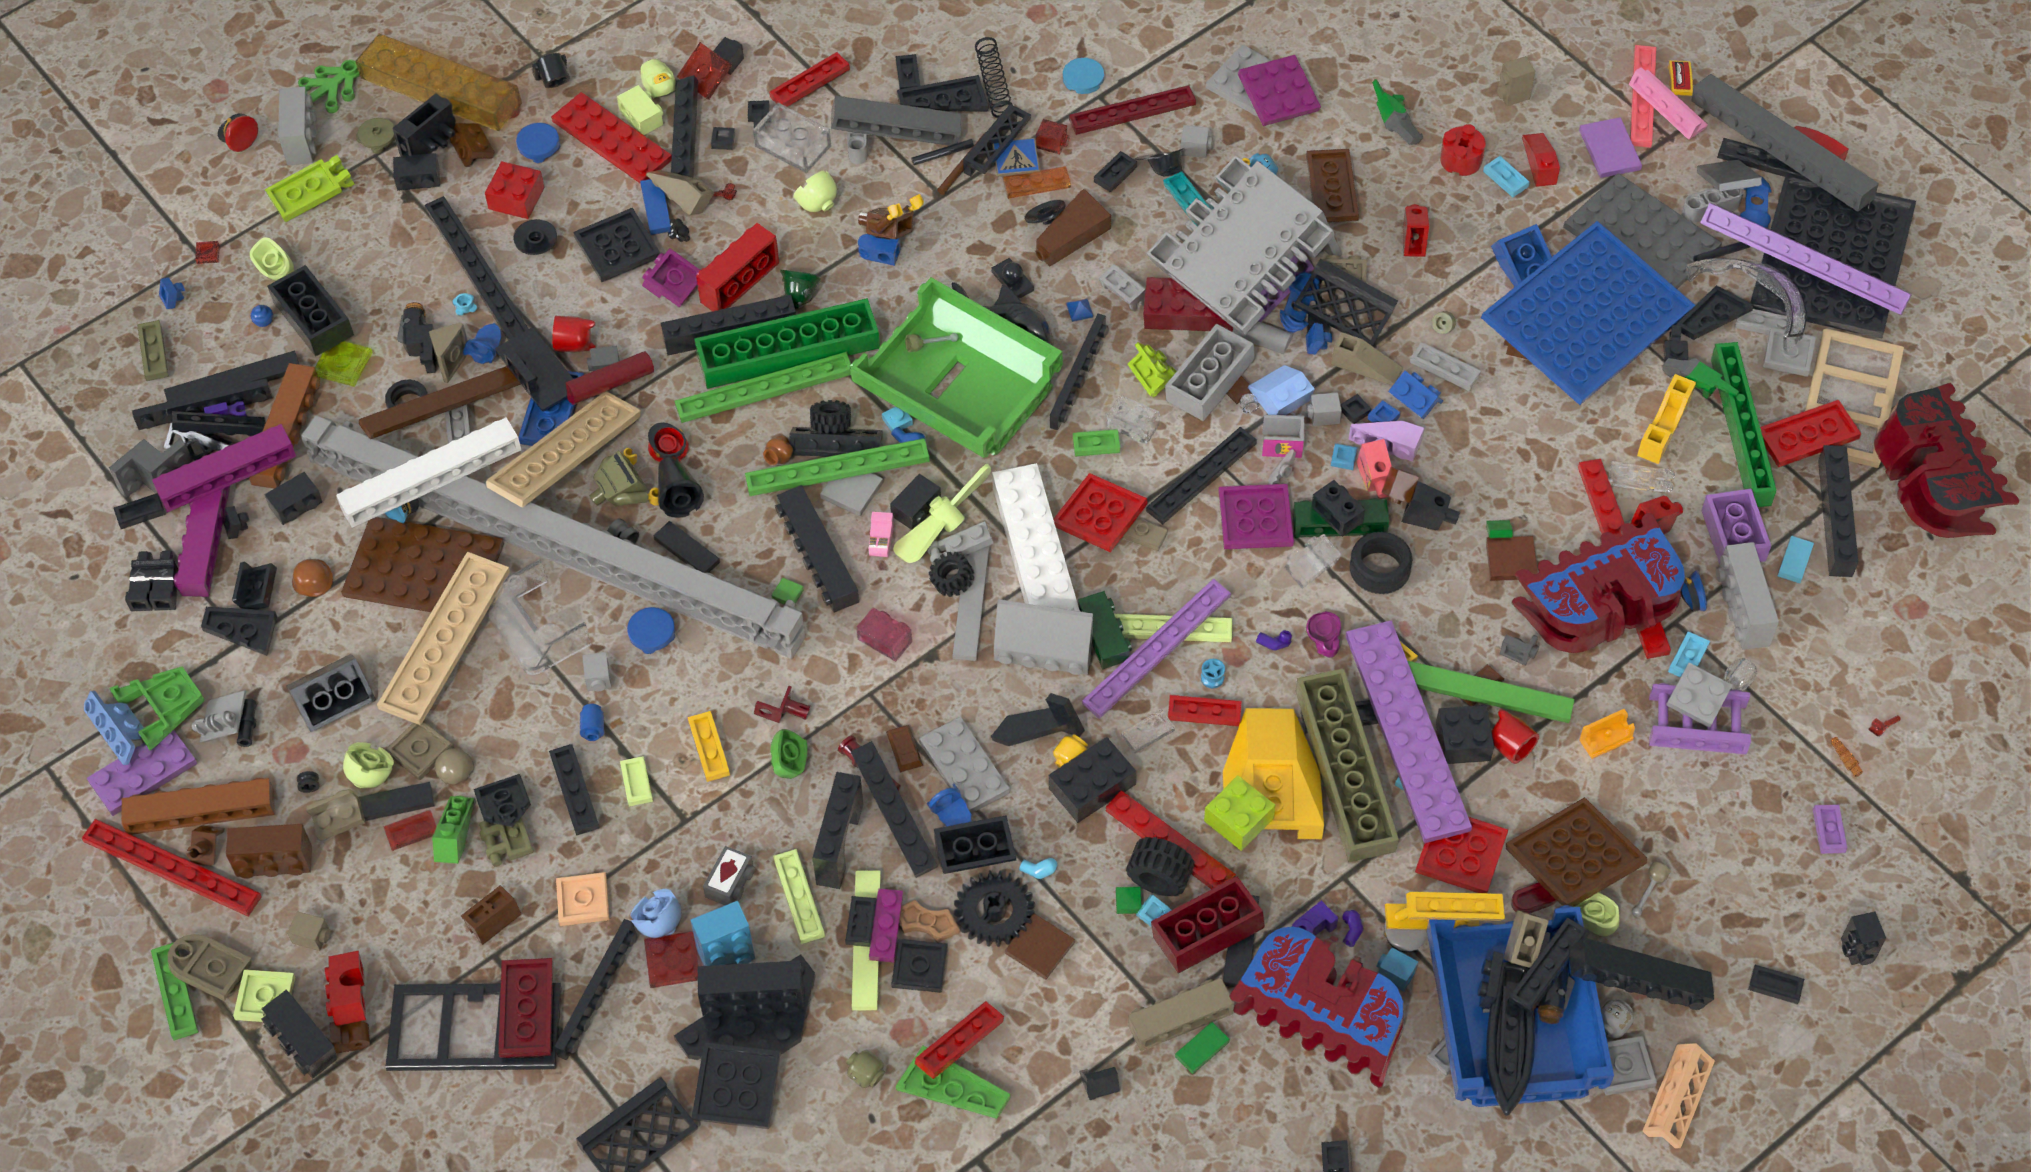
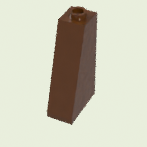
M1085 189L1081 190L1036 239L1035 252L1037 257L1049 267L1110 230L1111 214Z

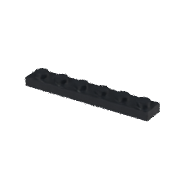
M695 75L676 81L671 173L692 178L694 177L698 79Z
M1097 313L1050 413L1051 429L1059 430L1061 423H1065L1068 418V408L1070 405H1074L1077 397L1076 391L1078 388L1081 389L1084 384V374L1091 369L1092 357L1099 352L1100 340L1107 335L1108 325H1106L1105 315Z
M266 378L132 410V414L138 430L170 424L172 411L205 413L204 407L224 402L228 406L237 402H244V405L273 399Z
M871 741L851 751L857 767L915 878L937 868V863L873 742Z
M623 920L554 1047L559 1058L567 1061L570 1054L575 1053L577 1050L579 1037L582 1032H586L589 1028L590 1017L593 1011L599 1009L605 989L611 987L617 967L620 968L624 963L625 952L629 946L632 947L635 943L637 933L632 921Z

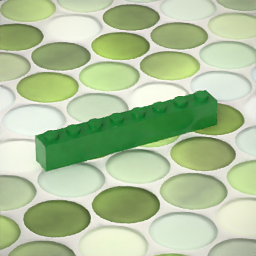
M1738 342L1715 344L1711 357L1713 370L1723 375L1721 379L1739 391V394L1734 396L1718 389L1744 490L1752 489L1757 507L1772 506L1777 490Z

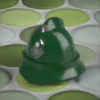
M780 269L783 276L782 281L784 282L785 295H791L794 308L796 309L806 304L811 299L814 291L817 290V285L821 282V278L816 274Z

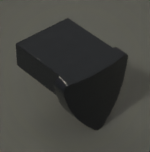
M1115 1067L1090 1073L1088 1069L1079 1071L1089 1100L1120 1092L1118 1073Z

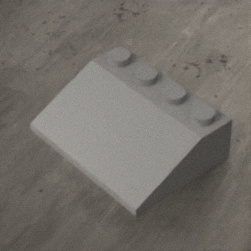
M998 599L994 661H999L1003 664H1020L1028 668H1046L1049 671H1065L1074 675H1088L1093 641L1092 613Z

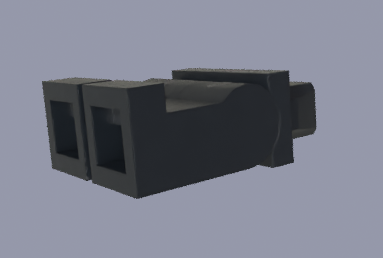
M171 550L160 552V559H153L151 552L139 551L137 559L131 561L132 569L130 572L129 591L126 592L125 601L130 611H152V606L155 611L176 610L177 587L174 585V576L178 573L179 569L175 563L173 552ZM159 601H168V603L162 604ZM136 602H144L145 604L138 605Z

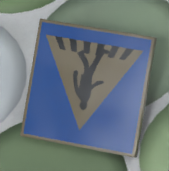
M1035 138L1016 139L1011 142L995 162L997 177L1040 173ZM999 143L993 144V150L999 148Z

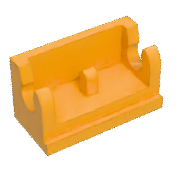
M1625 709L1583 727L1579 741L1592 759L1633 741L1635 726L1634 723L1628 725V713Z

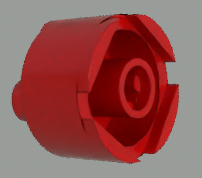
M1471 124L1455 127L1445 132L1440 155V162L1443 168L1450 173L1453 171L1457 172L1460 176L1476 173L1480 169L1486 147L1484 136Z

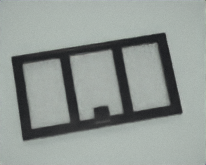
M501 983L394 984L385 1065L386 1071L555 1069L557 1053L554 1046L558 1041L561 983H553L551 1055L500 1058L498 1054Z

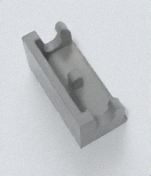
M1115 264L1099 277L1102 287L1113 291L1129 304L1132 311H1136L1138 302L1144 305L1146 289Z

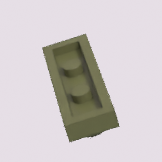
M155 320L137 324L146 381L169 377L160 321Z

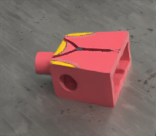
M1382 439L1364 443L1361 445L1356 461L1364 485L1368 492L1376 491L1378 498H1386L1388 496L1381 492L1392 465L1385 441Z

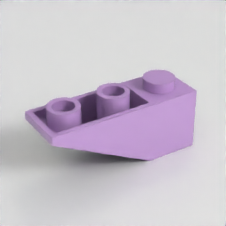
M1405 421L1351 424L1349 440L1362 445L1384 439L1389 454L1413 462L1422 442L1424 428Z

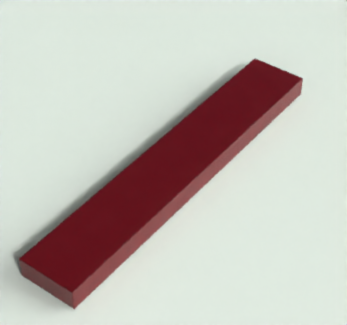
M1190 85L1070 114L1069 121L1075 135L1194 106L1196 105V99Z

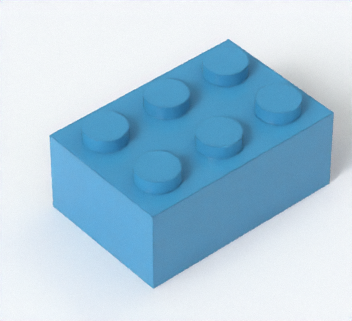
M738 901L690 920L697 952L703 966L745 964L755 959L749 924Z

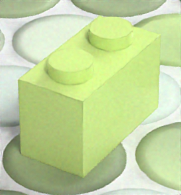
M639 85L617 96L619 111L641 134L645 135L663 125L662 108L659 104L655 105L650 94L647 91L644 92Z

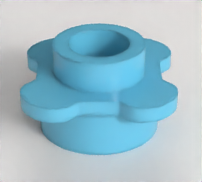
M462 293L453 300L457 315L461 316L477 310V305L473 302V295Z

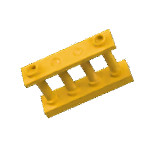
M1409 892L1406 894L1407 904H1384L1386 929L1427 930L1429 919L1455 920L1454 928L1459 925L1479 926V920L1501 921L1505 919L1503 894Z

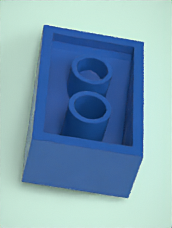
M1537 224L1502 238L1491 245L1500 267L1514 287L1552 257Z

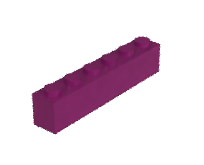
M282 424L236 444L227 446L213 454L206 455L192 463L185 464L171 472L162 474L152 479V482L168 513L296 457V454Z
M230 486L189 503L191 510L190 515L186 516V534L182 536L183 551L178 556L179 571L174 576V585L178 588L181 596L209 597Z

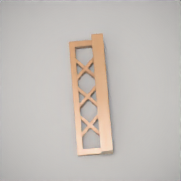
M1697 1043L1677 1044L1643 1129V1132L1648 1137H1663L1674 1148H1681L1715 1062ZM1699 1058L1704 1062L1701 1072H1699L1697 1064ZM1693 1078L1694 1090L1693 1093H1690L1689 1082ZM1683 1100L1686 1108L1684 1115H1682L1680 1108ZM1674 1122L1677 1128L1676 1136L1670 1133Z

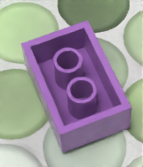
M1752 489L1706 495L1701 511L1719 564L1720 557L1723 555L1727 545L1754 542L1760 562H1765L1771 544Z

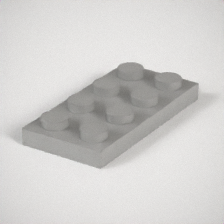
M961 716L919 738V743L948 787L953 788L954 783L960 790L961 797L966 802L970 813L1010 793L1009 787Z

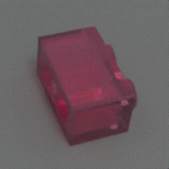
M874 607L856 627L859 641L895 662L912 643V631L907 624L892 619L888 613L879 611Z

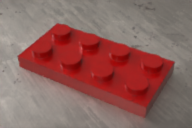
M1839 400L1760 427L1765 448L1778 468L1821 453L1824 445L1841 446L1858 440L1861 436V432Z

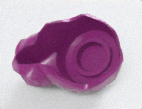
M1327 611L1314 614L1307 621V635L1316 643L1315 646L1318 654L1328 658L1334 657L1340 648L1339 636L1342 628L1340 618L1334 613Z

